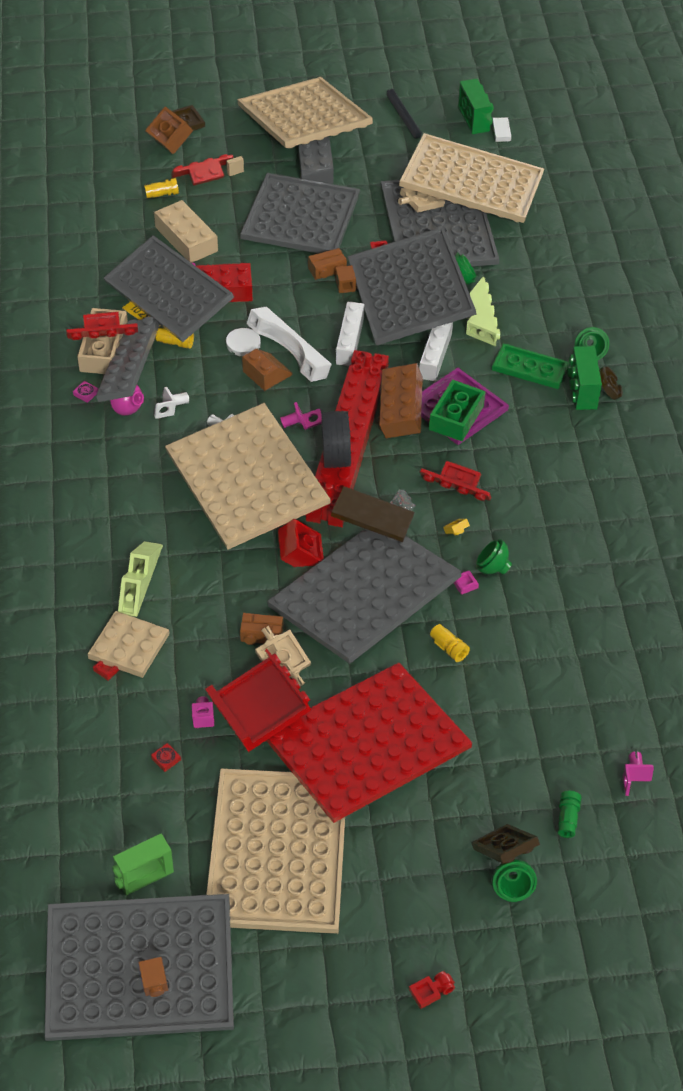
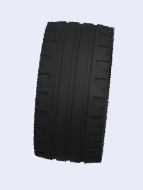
M348 411L321 413L324 467L343 468L351 466Z

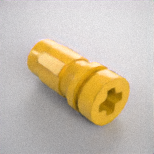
M176 178L170 179V181L167 179L165 182L144 185L147 198H155L167 194L171 196L172 193L173 195L179 194Z
M158 328L156 340L190 349L194 342V333L184 342H181L166 329Z
M438 624L431 630L430 636L435 640L434 643L442 650H446V653L453 660L460 662L468 655L470 647L460 638H456L447 628Z

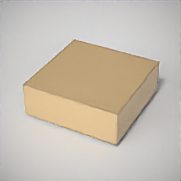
M241 156L227 160V174L229 176L244 172V161Z

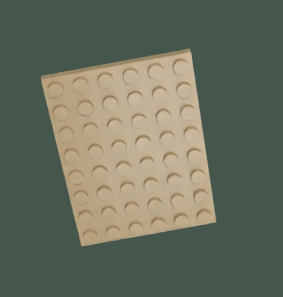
M322 77L237 99L238 105L285 148H293L299 144H308L313 140H322L327 136H336L341 132H350L355 128H365L367 125L373 124L371 116Z
M424 133L400 180L399 186L408 190L418 191L421 194H428L438 199L448 200L455 204L458 203L468 208L478 209L484 213H491L515 222L524 223L543 176L544 168Z
M265 403L165 446L167 453L227 550L286 524L292 519H297L330 504L329 496Z
M221 769L207 895L229 894L231 928L338 934L345 817L333 823L292 772Z

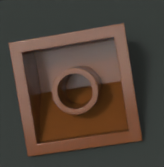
M254 349L242 356L243 372L264 391L292 376V372L268 352Z

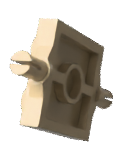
M401 188L400 195L403 198L398 199L400 205L410 204L417 212L444 207L445 204L444 199H438L434 196L421 194L418 191Z
M269 626L266 629H262L267 641L255 649L261 662L268 658L265 649H268L272 655L275 653L281 661L280 666L285 665L291 674L289 678H295L299 686L304 685L305 682L299 673L310 666L311 662L291 630L274 636Z

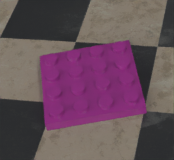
M456 368L422 391L421 417L428 423L430 422L431 412L452 380L486 391L484 407L462 442L508 411L509 408L507 403L459 368ZM448 437L457 445L462 443L459 440Z

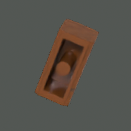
M340 248L308 256V269L315 280L335 275L336 267L347 266L346 258Z
M243 613L240 629L241 642L265 644L267 638L262 629H266L267 626H269L274 636L282 634L283 617Z

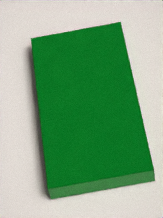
M503 343L492 365V371L559 389L569 367V362Z

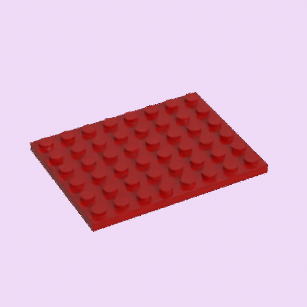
M400 663L311 707L310 712L266 740L333 823L472 748V741Z

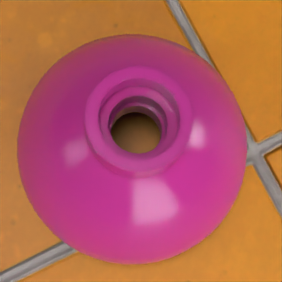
M136 385L133 396L110 401L116 413L127 416L134 414L140 408L144 401V396L140 387Z

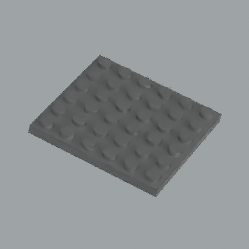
M267 173L242 229L241 239L315 253H323L340 248L359 198L360 189Z

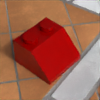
M292 519L278 529L280 557L285 563L293 567L316 566L324 560L320 533L296 519Z

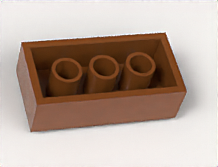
M417 363L382 369L379 425L385 438L421 433L423 376Z

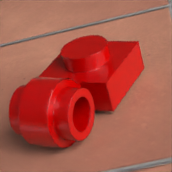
M445 971L438 973L434 977L435 982H432L428 976L409 986V991L420 1009L441 999L440 993L447 995L455 989V982L449 973Z

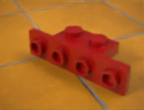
M224 154L216 159L208 158L204 162H192L184 167L180 165L173 169L171 176L175 178L189 174L193 186L221 179L224 177L221 166L226 165L227 160L234 157L233 155Z
M119 312L83 315L84 328L66 330L68 339L80 340L82 337L95 339L105 335L107 337H115L117 334L134 335L138 333V324L120 325Z
M446 461L441 475L422 468L420 470L421 476L427 482L433 483V481H436L444 488L450 489L452 487L461 494L467 495L469 493L475 495L474 497L481 501H485V499L491 500L489 492L476 488L481 477L480 472Z

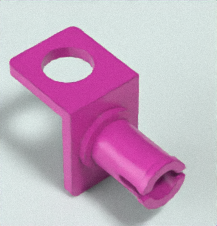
M297 402L294 403L296 408L294 413L280 417L284 428L296 423H302L306 430L322 424L320 409L302 414ZM313 415H317V416H318V419H317L316 421H314V422H310V421H309V418H310L311 416H313Z
M201 696L196 700V703H192L194 728L214 726L213 702H209L207 697Z
M635 752L630 753L628 756L630 764H625L623 774L625 796H629L631 781L652 780L654 766L643 765L640 752H637V758Z

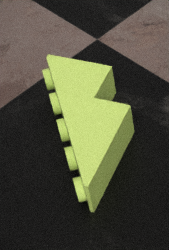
M482 277L470 292L477 315L467 318L469 320L467 321L466 334L496 346L497 340L500 339V330L497 329L494 306H491L492 298L491 294H488V282H485V278Z
M144 541L130 553L129 570L122 577L118 612L129 616H138L163 547L162 544Z

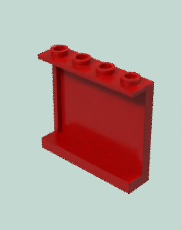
M265 649L268 656L267 659L218 691H216L213 685L205 689L248 752L311 711L308 705L310 699L305 691L300 692L298 690L300 689L298 682L295 678H289L291 674L285 665L281 667V661L275 653L272 655L268 649Z

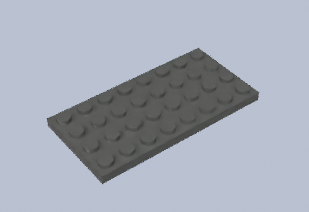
M154 235L103 278L108 285L148 316L153 317L158 324L181 342H184L234 298L232 292Z

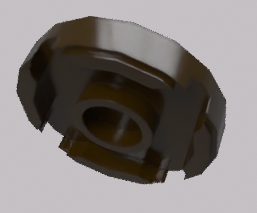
M607 366L600 368L602 387L607 395L613 400L622 397V386L617 384L618 377L613 370Z

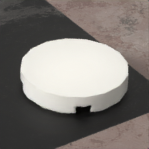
M249 328L235 329L226 337L228 351L234 352L237 356H244L254 349L260 348L261 338L259 334Z

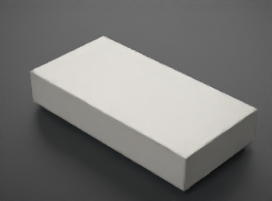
M492 118L495 142L511 141L508 118Z

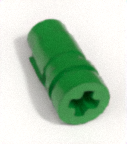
M563 791L560 795L559 809L561 811L559 814L558 834L561 837L572 838L575 836L578 812L580 811L582 799L581 794L578 792Z

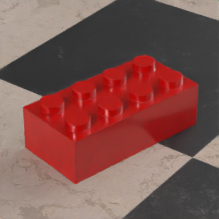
M250 263L196 266L232 292L234 298L229 302L253 301Z

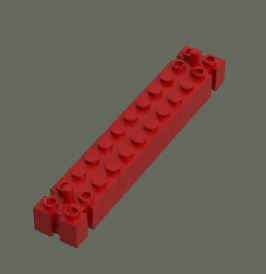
M354 350L351 365L349 366L336 407V411H348L351 466L325 468L322 453L315 477L329 496L330 504L306 514V521L321 524V520L328 521V525L343 528L344 521L331 517V513L343 486L354 490L381 397L382 369L388 368L389 356L375 354L372 356L371 353Z

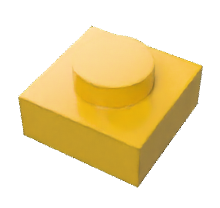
M457 519L443 528L446 534H454L455 536L463 533L464 528L470 525L467 519Z

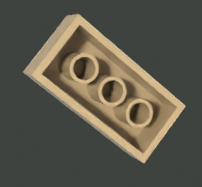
M183 200L154 212L155 227L190 263L218 251L217 235Z
M92 308L91 314L119 312L120 325L127 324L128 322L126 311ZM117 334L115 337L99 336V338L95 339L83 337L78 354L80 372L105 374L110 361L115 356L123 334Z

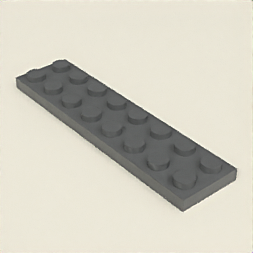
M149 316L141 320L133 319L127 322V324L137 323L138 333L130 336L123 334L122 339H120L115 356L110 361L97 392L98 402L133 396L160 326L153 317Z

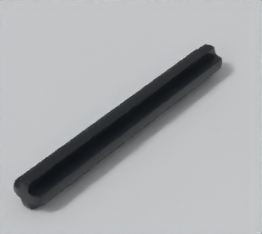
M388 89L387 96L414 138H420L422 132L394 89Z

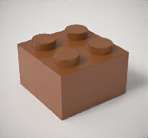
M167 107L162 109L145 130L152 139L172 154L178 150L193 132L184 120Z

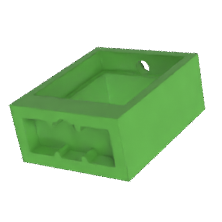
M162 833L113 856L114 866H112V870L116 876L114 881L119 890L123 889L126 896L174 872L172 851Z

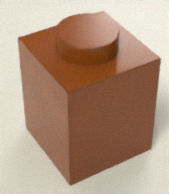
M352 265L336 267V283L339 293L356 291V277Z
M162 957L139 962L145 996L157 997L168 991Z

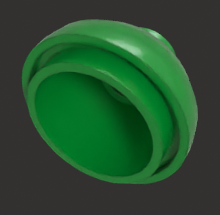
M455 254L465 283H474L476 273L464 254Z
M587 327L577 334L574 347L595 346L598 361L608 352L609 338L602 329ZM589 339L593 340L591 345H587Z
M502 539L493 540L488 543L476 560L477 570L483 574H494L497 572L502 575L505 574L512 565V562L508 560L509 550L507 544Z
M515 859L510 863H501L495 869L492 883L496 894L500 898L510 902H517L528 898L534 892L537 885V877L534 869L527 862Z

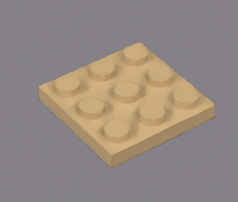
M115 611L89 651L88 659L97 662L103 661L105 665L117 666L119 670L143 678L168 638L169 629Z

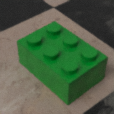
M478 79L460 81L458 108L471 133L489 132L490 125H492L491 113L494 108L493 104L489 101L488 94L484 92L483 85L480 84Z
M595 346L574 347L573 354L569 356L571 366L567 369V375L571 377L569 387L570 390H573L571 396L572 403H575L576 410L597 409L602 383Z
M452 380L430 414L429 430L462 442L484 407L486 391Z

